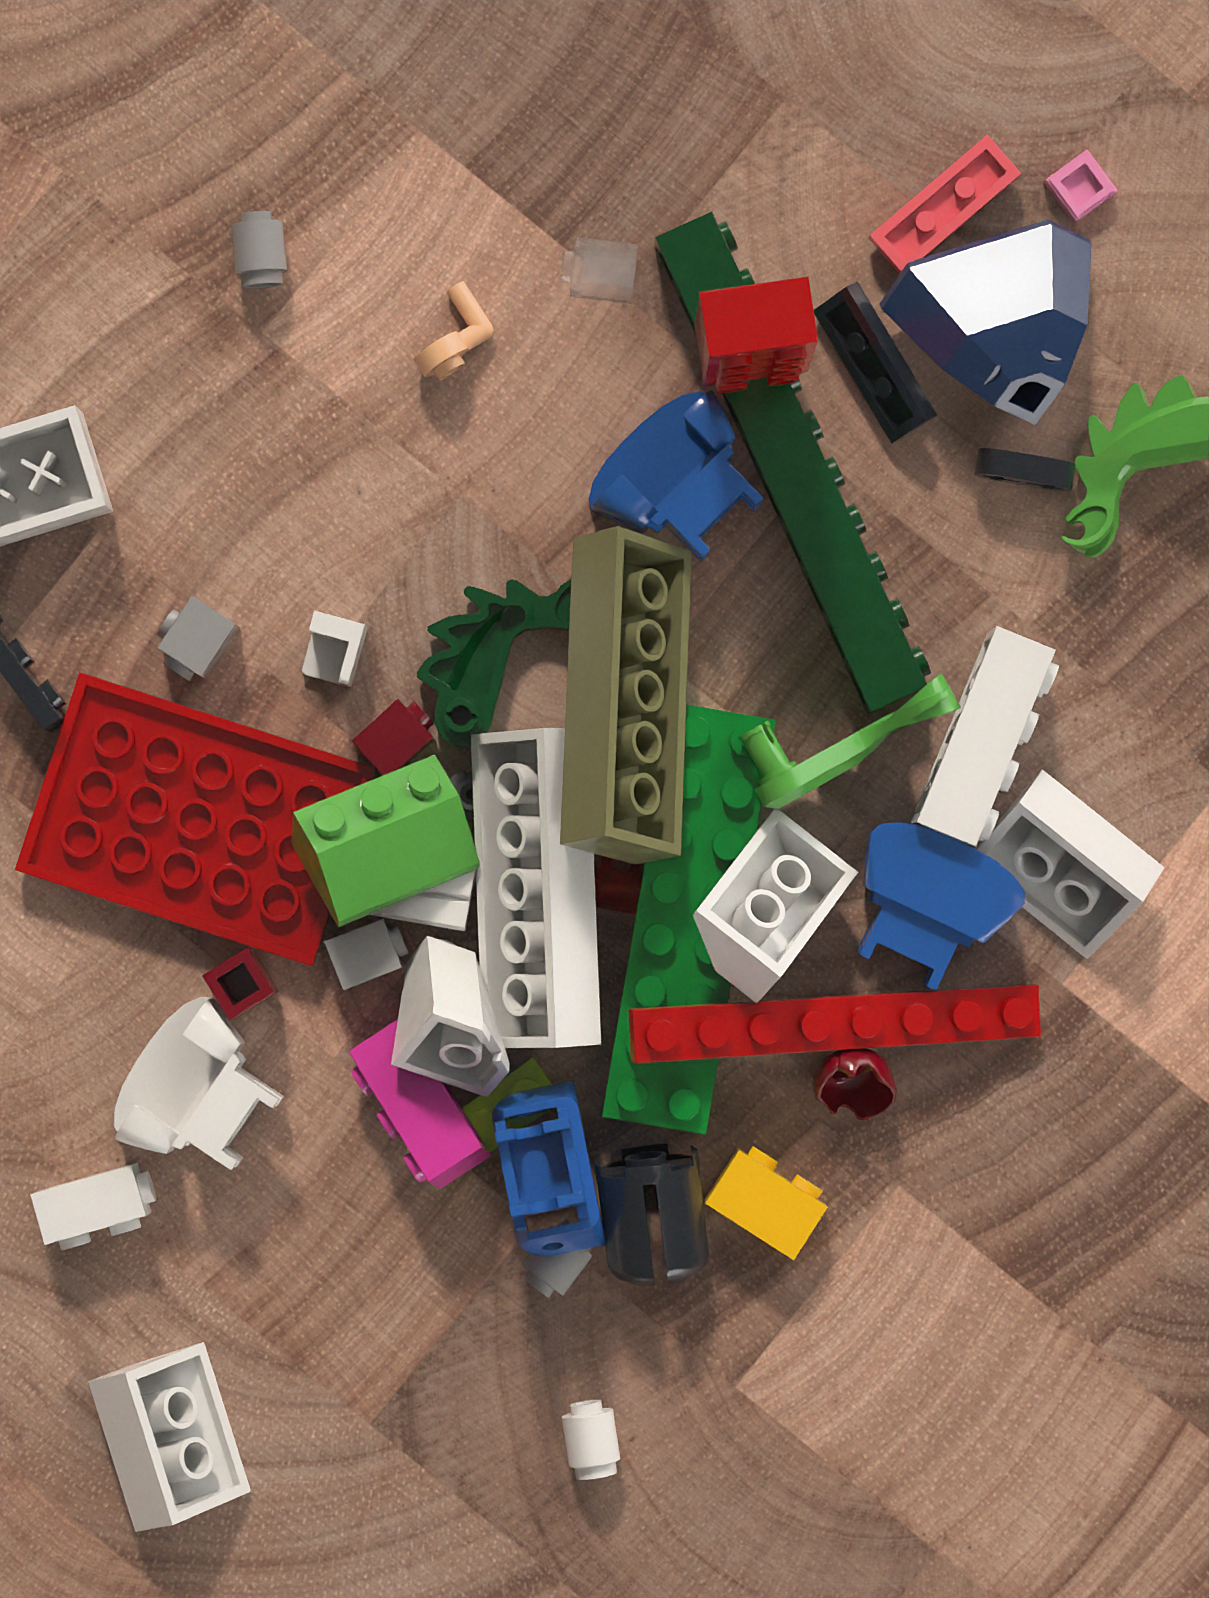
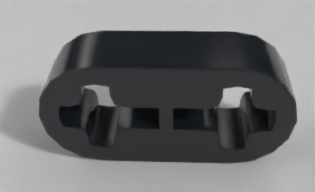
M979 448L974 475L984 479L1047 490L1072 491L1076 465L1072 462L994 448Z

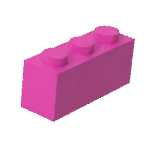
M397 1019L348 1051L357 1065L350 1072L363 1093L369 1096L374 1092L383 1109L376 1114L390 1137L394 1140L401 1136L410 1152L403 1156V1159L417 1181L421 1183L427 1179L429 1183L440 1190L492 1155L447 1083L391 1065Z

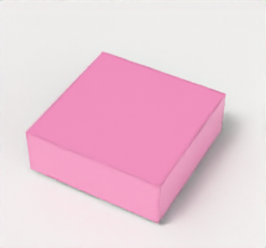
M1088 150L1081 153L1044 181L1048 190L1073 224L1114 196L1118 191Z

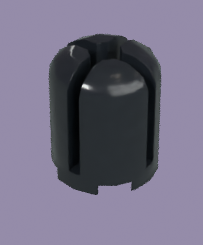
M668 1144L621 1149L622 1160L608 1163L602 1167L600 1166V1158H596L593 1164L606 1240L607 1264L611 1273L619 1280L636 1286H655L644 1185L651 1184L655 1185L668 1284L684 1281L700 1271L708 1260L709 1247L699 1175L698 1149L691 1146V1156L669 1154Z

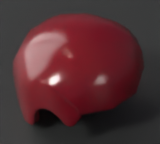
M868 1048L837 1050L823 1059L813 1075L815 1098L824 1106H827V1109L833 1115L837 1113L838 1108L846 1107L855 1114L857 1119L867 1120L884 1113L896 1101L897 1088L889 1065L881 1054Z

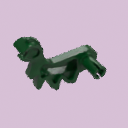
M511 579L506 583L505 599L483 589L467 586L464 589V595L478 607L479 611L471 614L448 616L428 626L427 631L432 636L445 641L451 646L450 649L437 652L427 658L417 671V678L438 692L434 723L438 733L447 743L456 747H470L471 734L489 732L511 646L518 636L525 631L542 628L569 631L571 579L560 585L558 590L549 596H539L519 581Z

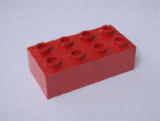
M809 276L699 292L695 329L704 387L716 386V393H729L747 389V382L749 380L768 378L769 386L785 385L800 381L799 375L808 371L818 343Z

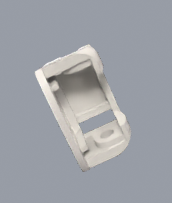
M201 996L184 1004L171 1015L152 1037L135 1062L122 1085L115 1106L114 1127L117 1134L114 1139L135 1147L165 1154L173 1151L175 1148L183 1149L185 1145L189 1146L191 1143L232 1170L239 1165L243 1156L229 1148V1146L258 1102L262 1101L273 1109L280 1104L284 1096L241 1068L247 1060L240 1052L245 1045V1041L216 1000Z

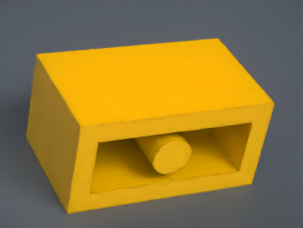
M752 1146L747 1154L737 1147L704 1199L705 1204L794 1260L828 1208L825 1203L818 1199L823 1190L796 1174L792 1182L774 1171L779 1162L758 1148Z

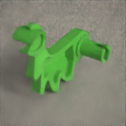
M1178 375L1166 382L1157 392L1151 406L1148 404L1144 389L1138 383H1132L1120 401L1111 431H1108L1102 420L1096 415H1091L1088 418L1089 436L1094 457L1080 455L1075 459L1076 469L1087 488L1086 498L1079 506L1072 509L1065 518L1071 525L1082 523L1085 526V534L1080 540L1069 539L1066 536L1061 537L1076 551L1083 553L1085 557L1093 558L1101 555L1110 547L1115 539V534L1119 527L1120 496L1125 482L1135 472L1143 469L1209 459V397L1197 398L1190 382L1184 376Z
M941 673L897 711L884 716L798 765L795 760L791 763L788 760L770 727L769 721L764 722L738 738L743 742L762 776V779L758 780L760 786L754 789L764 807L779 809L858 765L887 737L900 731L905 726L960 709L961 706Z

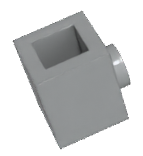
M191 596L180 613L173 609L162 623L157 635L163 640L157 648L169 655L163 664L188 681H190L194 673L207 679L240 627L197 598Z

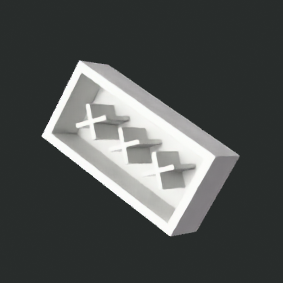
M75 405L0 428V547L114 512L84 414Z
M996 626L986 634L960 698L959 705L961 708L955 710L909 824L924 826L948 835L971 847L976 846L978 840L981 842L983 840L988 841L999 816V811L992 809L997 793L1008 792L1019 767L1018 762L1011 760L1017 744L1022 746L1024 742L1028 743L1039 717V714L1031 711L1037 696L1042 697L1043 694H1048L1056 677L1059 665L1051 662L1056 651L1055 649L999 626Z

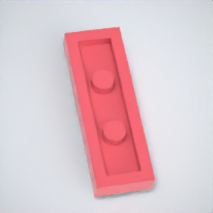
M987 134L870 234L868 239L900 274L907 263L925 258L1017 180L1021 172Z

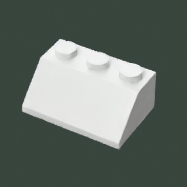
M1043 769L998 820L988 841L983 840L976 848L978 851L996 860L1015 876L1025 891V904L1022 907L1086 959L1142 904L1164 870L1161 864Z
M774 809L693 914L715 971L755 1003H758L780 979L858 873L779 809Z
M204 1342L126 1366L88 1381L135 1532L177 1524L251 1492Z

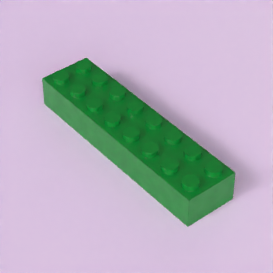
M686 704L681 856L646 862L644 864L602 1117L706 1135L719 1058L648 1063L631 1062L628 1009L728 1003L731 983L715 971L693 914L757 832L762 803L754 789L760 786L758 780L762 779V776L743 742L738 737L766 721H769L774 733L775 719Z

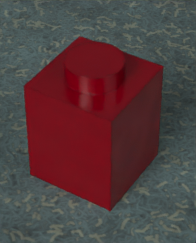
M397 699L358 734L352 742L382 775H386L406 767L435 740L427 731L435 723L415 701L405 707Z
M252 947L245 948L202 975L229 1020L238 1018L280 992Z

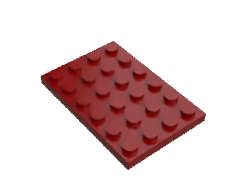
M79 672L15 870L309 966H314L330 912L292 846L293 812L374 780L377 768Z

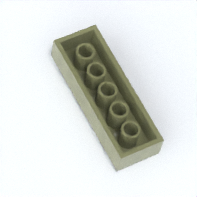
M619 526L573 538L560 845L632 864H641L681 856L692 551Z

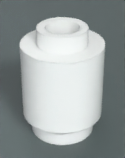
M586 1400L571 1404V1413L565 1414L561 1418L568 1465L574 1468L576 1479L589 1480L616 1474V1461L620 1460V1452L613 1409L602 1408L601 1400Z

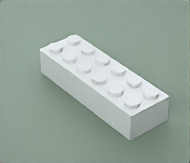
M538 728L471 734L475 848L480 861V867L476 869L479 965L505 1048H559L601 1045L594 853L560 845L565 728Z

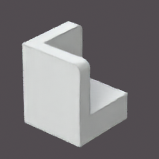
M314 611L309 628L312 635L302 667L303 674L351 688L368 629L366 625Z

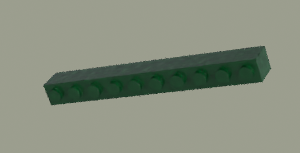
M709 212L655 237L654 246L695 336L699 292L755 284L748 268L739 271L731 252L738 250L732 231L726 221L718 224L713 212ZM768 378L749 380L747 382V389L722 393L866 713L870 714L920 691L927 685L924 677L931 674L930 667L919 645L910 648L903 629L910 626L903 607L897 598L889 601L881 582L888 579L883 563L876 551L867 553L860 538L861 534L867 532L863 519L855 504L846 507L838 489L845 485L842 473L833 456L828 459L824 458L817 443V440L824 438L818 420L811 409L803 412L795 395L802 391L800 381L785 385L769 386Z

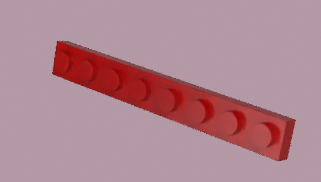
M1036 984L758 1001V1003L747 1001L628 1009L631 1062L633 1063L1041 1037L1039 985Z

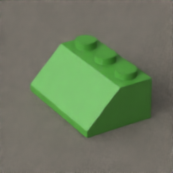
M435 755L293 812L292 846L338 927L480 867V861L459 794Z

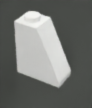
M427 936L406 964L391 1065L488 1097L509 1073L510 1063L476 954L470 950L458 947L450 941Z

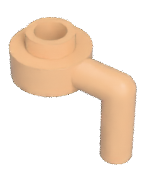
M464 281L454 285L446 293L468 327L460 332L455 331L438 339L414 358L415 363L425 378L435 374L440 381L451 376L465 365L461 357L467 351L488 340L493 334L492 324Z

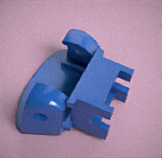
M712 389L707 393L698 391L681 395L660 407L643 421L604 462L592 483L588 499L592 512L637 533L643 534L649 528L659 533L666 526L689 551H692V554L701 563L709 556L710 548L701 538L739 500L752 512L761 505L763 497L730 464L732 461L731 456L734 454L731 447L734 445L736 437Z
M902 822L880 824L874 830L868 832L862 886L871 890L869 901L877 904L878 907L856 952L870 959L876 944H882L928 966L929 969L922 983L929 988L937 990L958 943L969 947L975 939L985 943L1025 904V891L1015 876L996 860L948 835L924 826Z
M574 1080L518 1091L501 1099L493 1108L492 1121L509 1200L510 1214L513 1218L515 1239L519 1247L533 1255L555 1256L606 1245ZM557 1108L559 1119L521 1129L508 1128L507 1120L546 1112L548 1109ZM576 1206L579 1222L529 1232L527 1219L524 1216Z

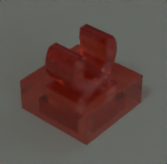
M602 856L600 867L594 866L596 907L636 915L643 876L639 875L641 864L631 863L630 869L626 872L615 871L611 867L612 858Z

